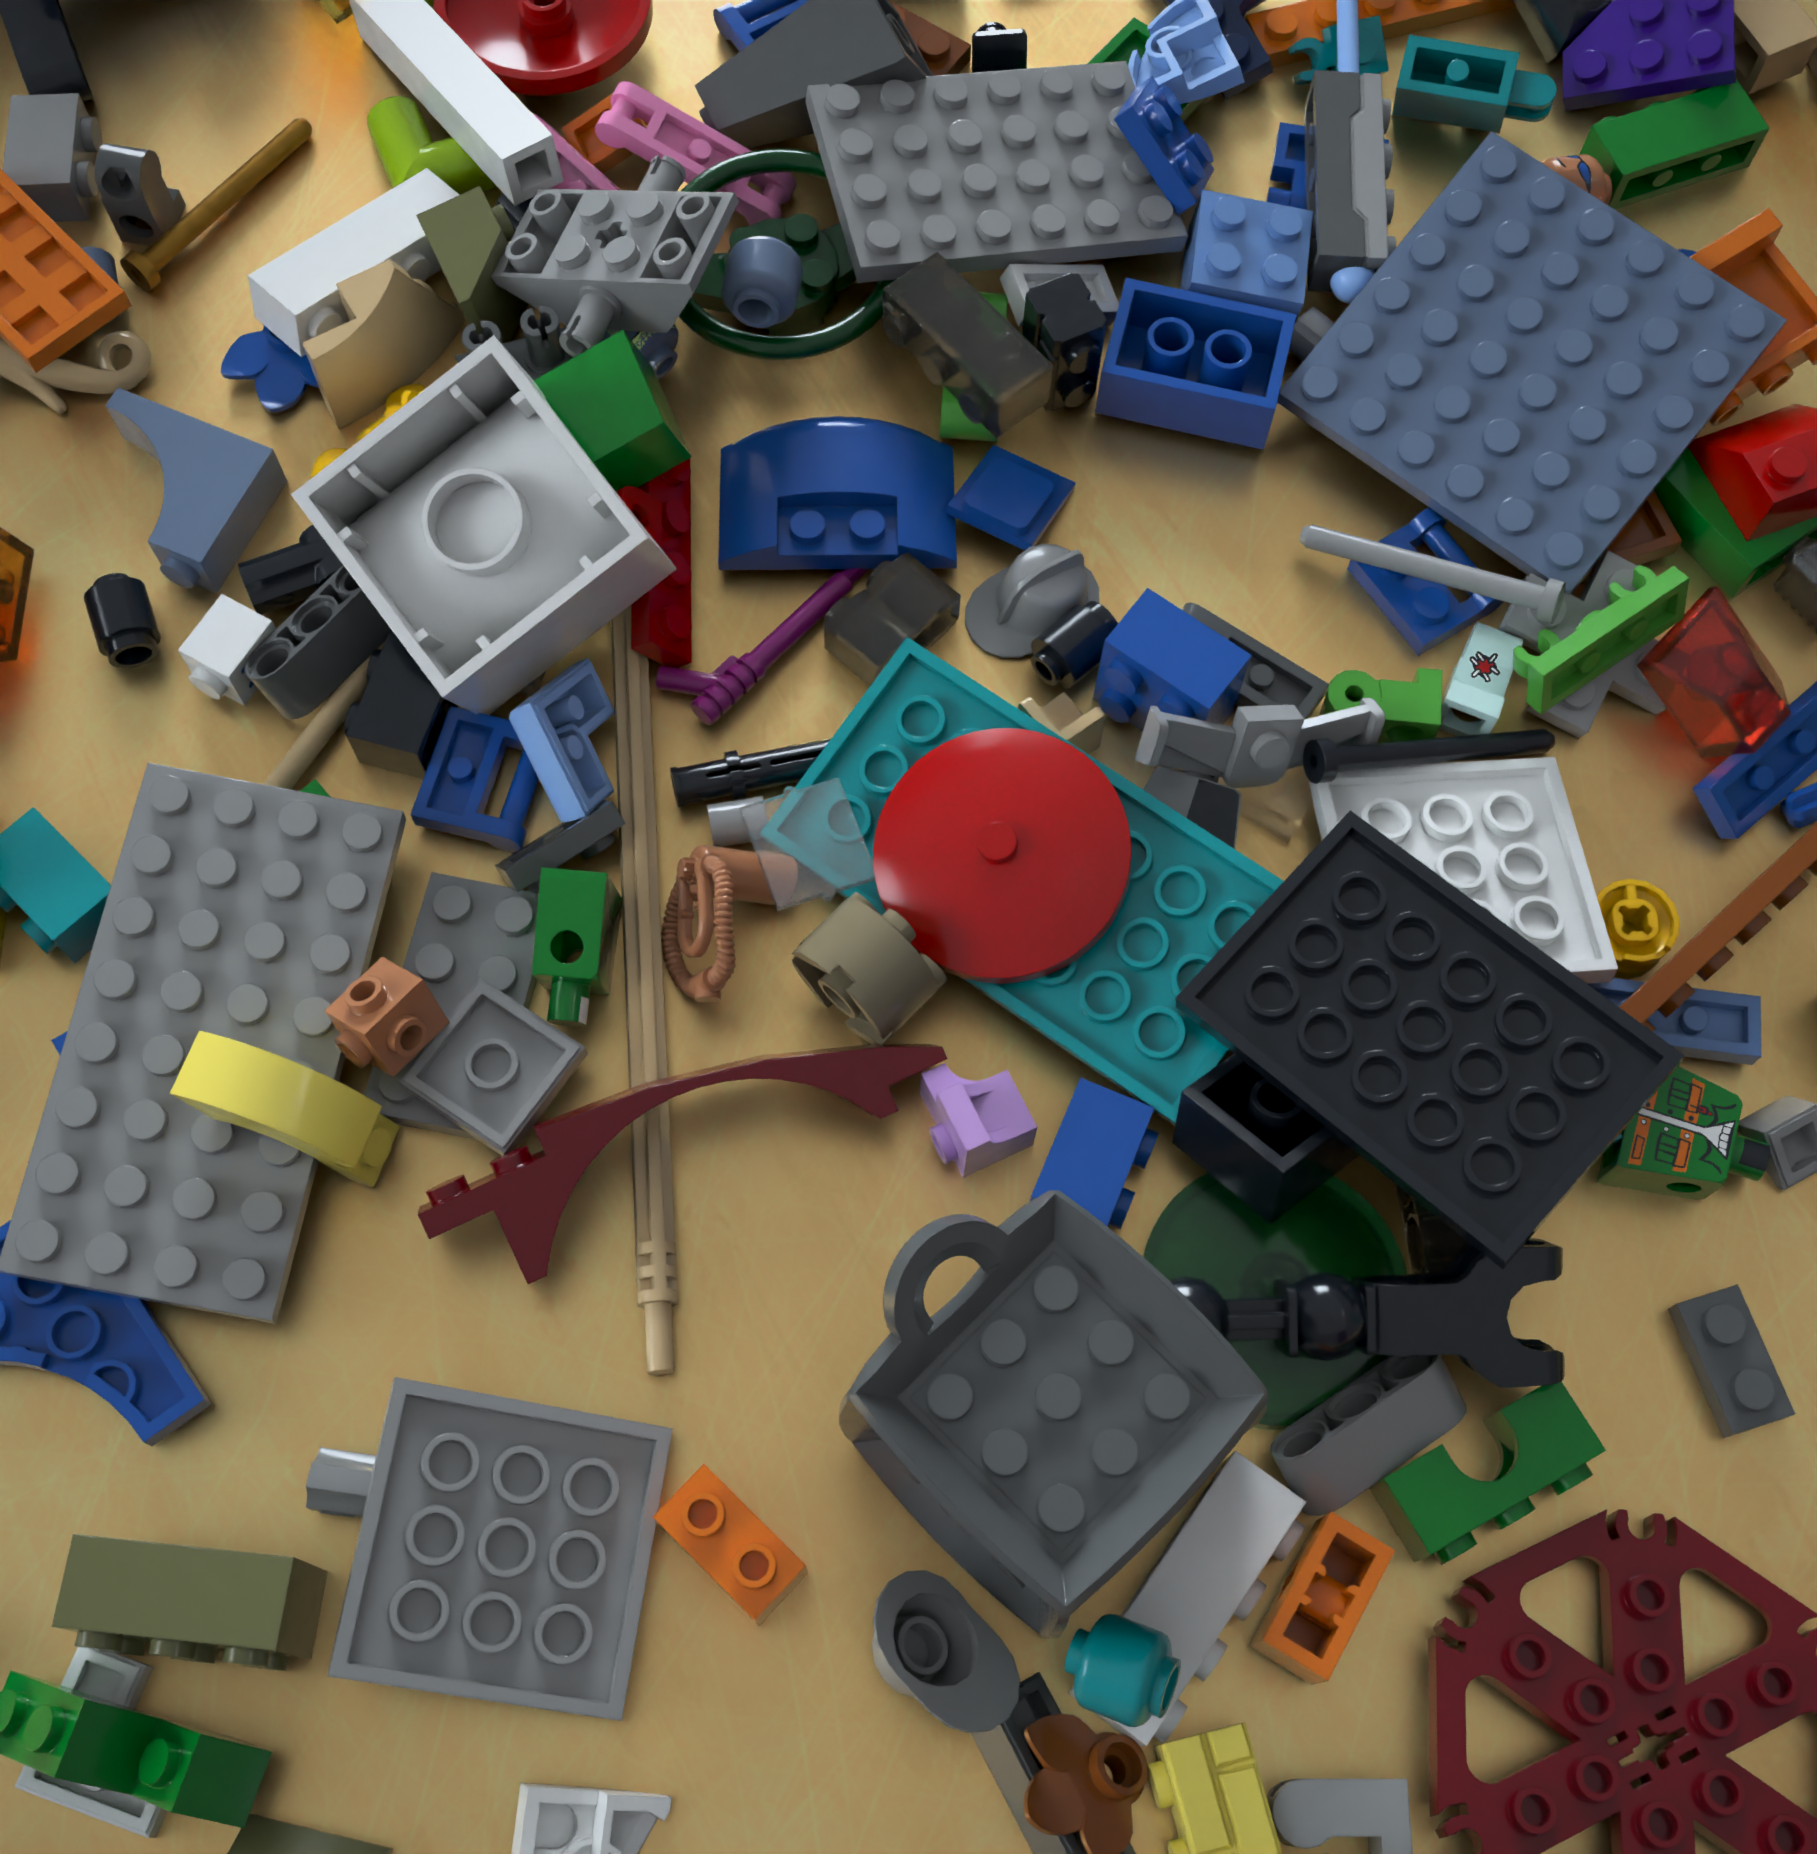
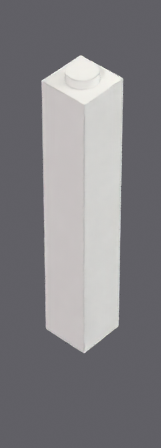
M349 0L360 37L514 206L534 197L538 189H550L564 182L552 134L424 0Z

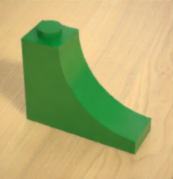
M1687 448L1654 490L1682 539L1681 546L1731 599L1817 542V517L1747 542L1689 448Z

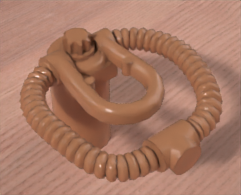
M701 845L692 851L689 858L683 857L679 860L676 883L670 892L668 903L666 904L665 915L667 916L663 918L665 923L662 924L661 941L668 973L671 975L675 986L683 994L695 997V1001L717 1002L721 1000V989L724 988L728 979L731 978V974L734 973V968L736 967L735 943L732 941L734 934L731 933L734 930L733 926H731L733 924L731 919L733 916L731 912L733 910V900L787 906L791 902L797 886L798 874L794 859L789 856ZM693 901H695L694 908L698 909L699 918L695 940H693L692 934L694 918ZM713 924H716L714 930L717 932L715 933L717 938L715 943L718 946H716L717 958L715 965L693 976L686 969L681 951L689 958H701L706 953L710 944Z

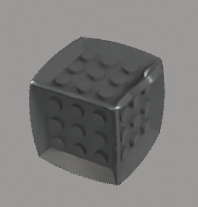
M1049 1190L1021 1207L998 1227L980 1217L969 1214L949 1215L925 1225L904 1244L890 1267L884 1287L883 1310L890 1334L865 1363L853 1385L842 1398L839 1408V1425L843 1434L853 1443L893 1495L964 1570L1000 1603L1037 1632L1040 1637L1055 1639L1062 1635L1070 1615L1118 1573L1182 1509L1235 1447L1241 1437L1260 1422L1269 1406V1393L1267 1387L1232 1345L1160 1271L1082 1206L1060 1190ZM955 1256H966L975 1260L980 1265L977 1272L955 1297L930 1317L924 1306L923 1295L926 1282L933 1270L943 1261Z

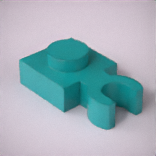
M1380 15L1359 19L1360 75H1363V73L1384 74L1389 71ZM1337 24L1322 30L1324 44L1315 38H1303L1288 48L1289 55L1300 52L1306 53L1312 63L1309 71L1300 72L1293 77L1295 84L1305 85L1311 83L1315 70L1338 71Z

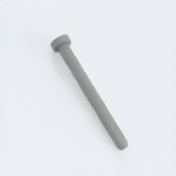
M1313 524L1304 526L1300 534V542L1306 548L1538 610L1536 619L1550 624L1554 623L1558 615L1566 589V582L1550 578L1546 586H1541Z

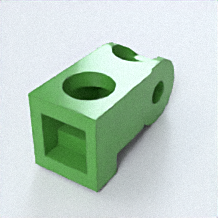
M1418 668L1412 682L1375 680L1362 671H1343L1330 681L1320 715L1359 706L1362 698H1372L1385 713V723L1377 743L1433 739L1436 737L1441 726L1443 670Z

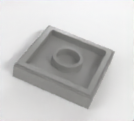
M479 978L449 1015L448 1020L450 1023L423 1048L398 1082L404 1090L500 1155H504L517 1148L588 1054L583 1045L482 978Z

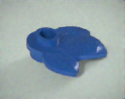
M264 326L262 331L240 336L229 348L221 365V374L224 378L255 380V388L263 407L271 413L284 411L296 405L303 397L307 384L319 387L307 355L300 357L266 326Z

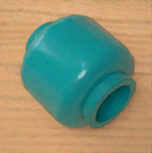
M1117 1614L1102 1616L1094 1624L1090 1632L1081 1628L1078 1629L1071 1641L1065 1660V1672L1075 1675L1074 1694L1078 1704L1084 1709L1128 1727L1144 1725L1152 1715L1158 1718H1162L1165 1715L1173 1698L1181 1668V1660L1172 1657L1171 1643L1166 1634Z

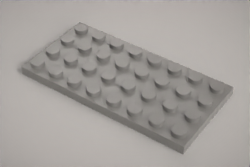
M147 763L0 1255V1273L277 1324L318 1160L266 1135L234 1124L214 1120L171 1095L170 1091L199 1031L216 1034L263 1049L313 1069L339 1082L345 1055L334 1042V1039L340 1033L325 1013V1010L346 991L352 982L359 979L368 970L406 823L403 811Z

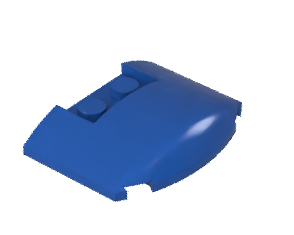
M831 416L799 419L773 425L756 431L734 444L731 443L721 448L719 570L957 568L955 517L946 514L947 505L955 496L953 447L943 442L939 443L920 431L900 424L862 417Z

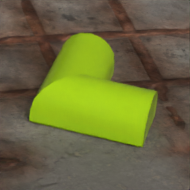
M403 96L388 97L379 101L371 108L367 116V126L392 189L426 168L460 195L478 186L481 187L483 192L497 187L452 137L433 142L417 103L412 99Z

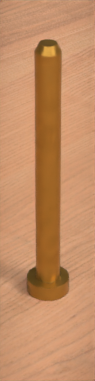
M304 118L294 119L142 254L135 250L127 253L120 260V264L127 276L138 287L150 292L161 282L158 272L311 137V124Z

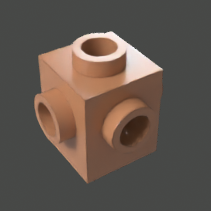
M381 957L359 979L352 982L346 991L325 1010V1013L340 1033L334 1039L339 1050L358 1067L364 1068L370 1063L391 1077H394L405 1065L414 1059L450 1023L424 980L384 957Z

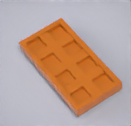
M0 168V337L37 373L132 305L125 291Z

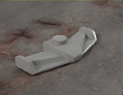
M1362 698L1359 706L1308 719L1303 718L1295 705L1241 706L1237 708L1232 726L1161 712L1158 706H1150L1135 761L1156 767L1160 765L1222 777L1225 783L1232 788L1266 786L1282 778L1287 769L1303 765V752L1309 740L1328 738L1336 747L1376 744L1385 723V713L1372 698Z

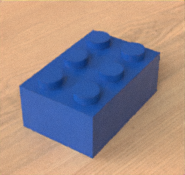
M1126 278L1101 371L1095 413L1264 450L1277 405L1297 314Z

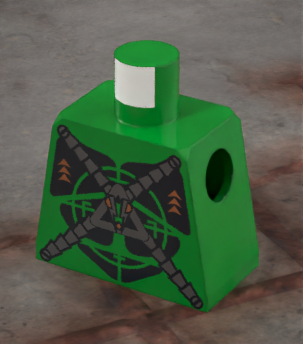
M541 867L532 975L545 989L551 990L547 1022L572 1027L586 1026L590 994H609L622 911V897L607 873ZM583 951L578 960L566 963L572 954Z

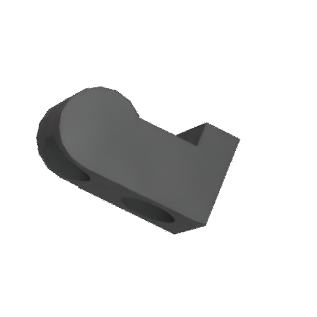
M108 143L100 147L95 160V181L101 194V201L122 242L151 246L181 219L186 204L180 191L167 188L162 178L159 157L154 151ZM137 219L144 220L152 229H143L135 226Z

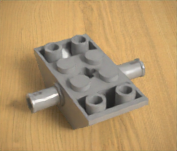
M659 155L652 158L649 169L637 191L538 189L491 277L496 285L535 308L539 309L538 306H550L559 316V322L567 326L559 337V343L565 352L572 357H576L600 343L606 330L668 333L694 294L739 200L734 192L678 191L685 180V170L679 162L663 155L662 159H660Z

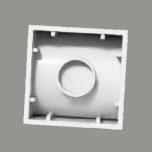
M494 335L291 494L442 698L475 714L483 713L490 715L677 569L581 448L549 405L546 396Z

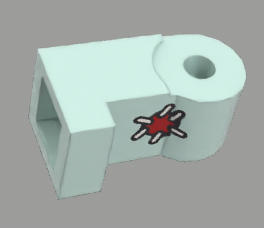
M1475 623L1442 697L1440 730L1455 736L1489 734L1499 719L1505 701L1504 695L1514 669L1513 649L1517 646L1522 647L1523 639L1482 623ZM1451 707L1480 719L1474 722L1463 721L1454 715Z

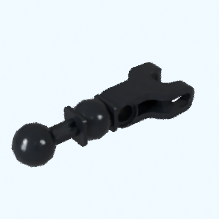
M1530 1238L1504 1269H1501L1473 1245L1468 1244L1457 1253L1451 1264L1440 1272L1351 1277V1281L1338 1274L1321 1272L1305 1276L1294 1285H1291L1285 1279H1274L1273 1297L1224 1299L1217 1288L1203 1279L1183 1276L1169 1280L1227 1341L1274 1339L1276 1348L1287 1358H1297L1299 1352L1308 1359L1332 1361L1348 1356L1356 1349L1365 1355H1456L1459 1361L1493 1384L1505 1388L1552 1385L1560 1383L1565 1377V1356L1563 1352L1554 1350L1549 1344L1538 1339L1513 1337L1507 1320L1511 1299L1523 1286L1542 1281L1556 1280L1562 1274L1563 1248L1542 1239Z

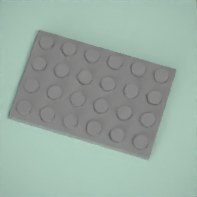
M1126 61L926 76L925 79L914 82L895 79L889 80L884 84L858 86L835 84L831 87L829 84L808 85L805 103L857 283L1005 269L1009 264H1055L1182 251L1188 234L1181 214L1178 215L1170 201L1167 200L1114 121L1115 116L1135 89Z

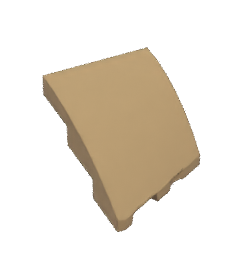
M390 259L336 283L349 322L302 343L327 409L339 430L384 405L389 394L397 388L412 384L445 351L466 321L463 312L456 303H447L436 295L431 286L420 279H412L404 268Z

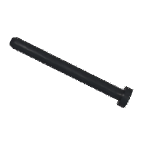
M1546 729L1342 747H1336L1328 738L1309 740L1305 745L1303 767L1310 782L1314 784L1328 783L1336 778L1338 772L1546 753L1554 747L1555 737L1553 733Z

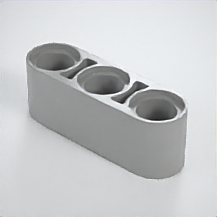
M1441 1355L1389 1356L1284 1429L1272 1442L1270 1452L1290 1490L1306 1501L1302 1512L1310 1516H1321L1343 1507L1454 1428L1465 1416L1466 1404Z

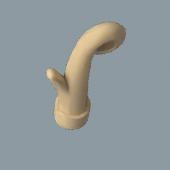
M130 331L110 333L101 341L97 357L99 369L58 357L37 373L0 337V376L26 389L59 414L66 412L67 407L65 402L50 386L77 392L112 394L117 388L123 390L135 388L147 376L151 366V353L148 345L140 336ZM123 348L131 350L132 359L128 366L116 370L113 364V356L116 351Z

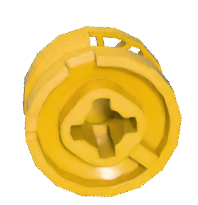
M1636 879L1614 881L1596 895L1618 966L1614 977L1629 979L1644 975L1660 962L1659 960L1672 949L1679 936L1680 918L1675 904L1660 888L1647 881Z

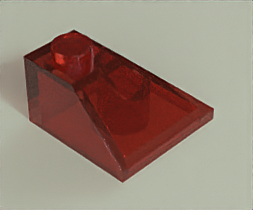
M1718 586L1708 588L1684 614V618L1676 623L1637 664V667L1702 758L1756 753L1791 713L1781 678Z

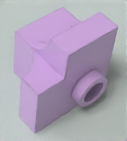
M943 1063L921 1074L920 1095L936 1124L929 1128L933 1144L945 1164L952 1161L956 1163L963 1178L1033 1145L1037 1125L1008 1070L984 1080L972 1081L955 1075Z

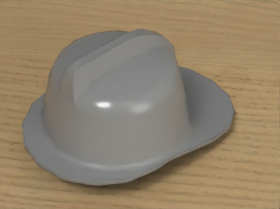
M1053 544L1032 546L1019 554L1010 566L985 580L973 591L965 609V626L972 641L984 652L1000 658H1022L1033 654L1031 648L1032 641L1075 605L1085 606L1090 601L1099 603V586L1092 572L1084 566V557L1078 549L1070 551Z
M926 1570L906 1571L888 1581L877 1598L873 1617L874 1635L871 1646L874 1664L881 1678L896 1692L916 1698L929 1713L953 1729L966 1733L987 1732L1008 1720L1018 1702L1020 1678L1014 1657L1002 1639L945 1578Z

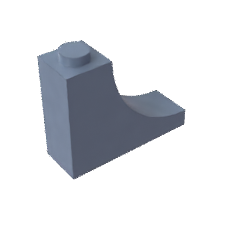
M117 388L105 406L122 437L148 452L162 466L164 475L163 504L157 524L147 541L161 564L160 570L169 580L182 587L193 588L194 585L218 593L288 482L276 454L272 448Z

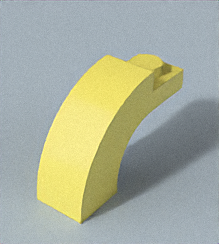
M204 1031L198 1032L170 1091L171 1095L214 1120L234 1124L276 1139L315 1158L351 1181L371 1187L375 1186L400 1128L399 1125L380 1114L382 1108L380 1104L326 1075L263 1049Z

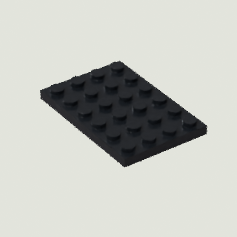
M1351 810L1175 998L1176 1008L1501 1269H1504L1676 1070L1685 1056Z

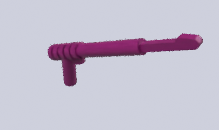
M844 569L841 573L836 572L750 653L746 652L739 659L733 655L730 656L712 673L660 666L656 677L657 689L698 695L691 703V708L703 723L713 725L720 718V715L722 716L732 705L743 697V694H746L766 675V670L839 603L852 590V585L869 569Z

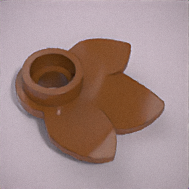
M1055 1714L1032 1722L1024 1730V1736L1043 1769L1039 1770L1032 1777L1025 1791L1023 1805L1024 1815L1028 1823L1038 1831L1053 1836H1064L1079 1831L1087 1854H1120L1123 1852L1133 1834L1131 1804L1140 1797L1148 1778V1763L1141 1747L1133 1739L1125 1735L1112 1732H1103L1096 1735L1080 1718L1074 1715ZM1104 1763L1112 1771L1113 1781L1108 1776Z

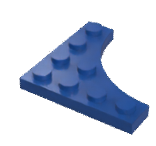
M11 1220L0 1227V1255ZM0 1273V1365L23 1366L49 1371L79 1382L109 1402L129 1422L141 1440L150 1446H154L212 1405L145 1300Z

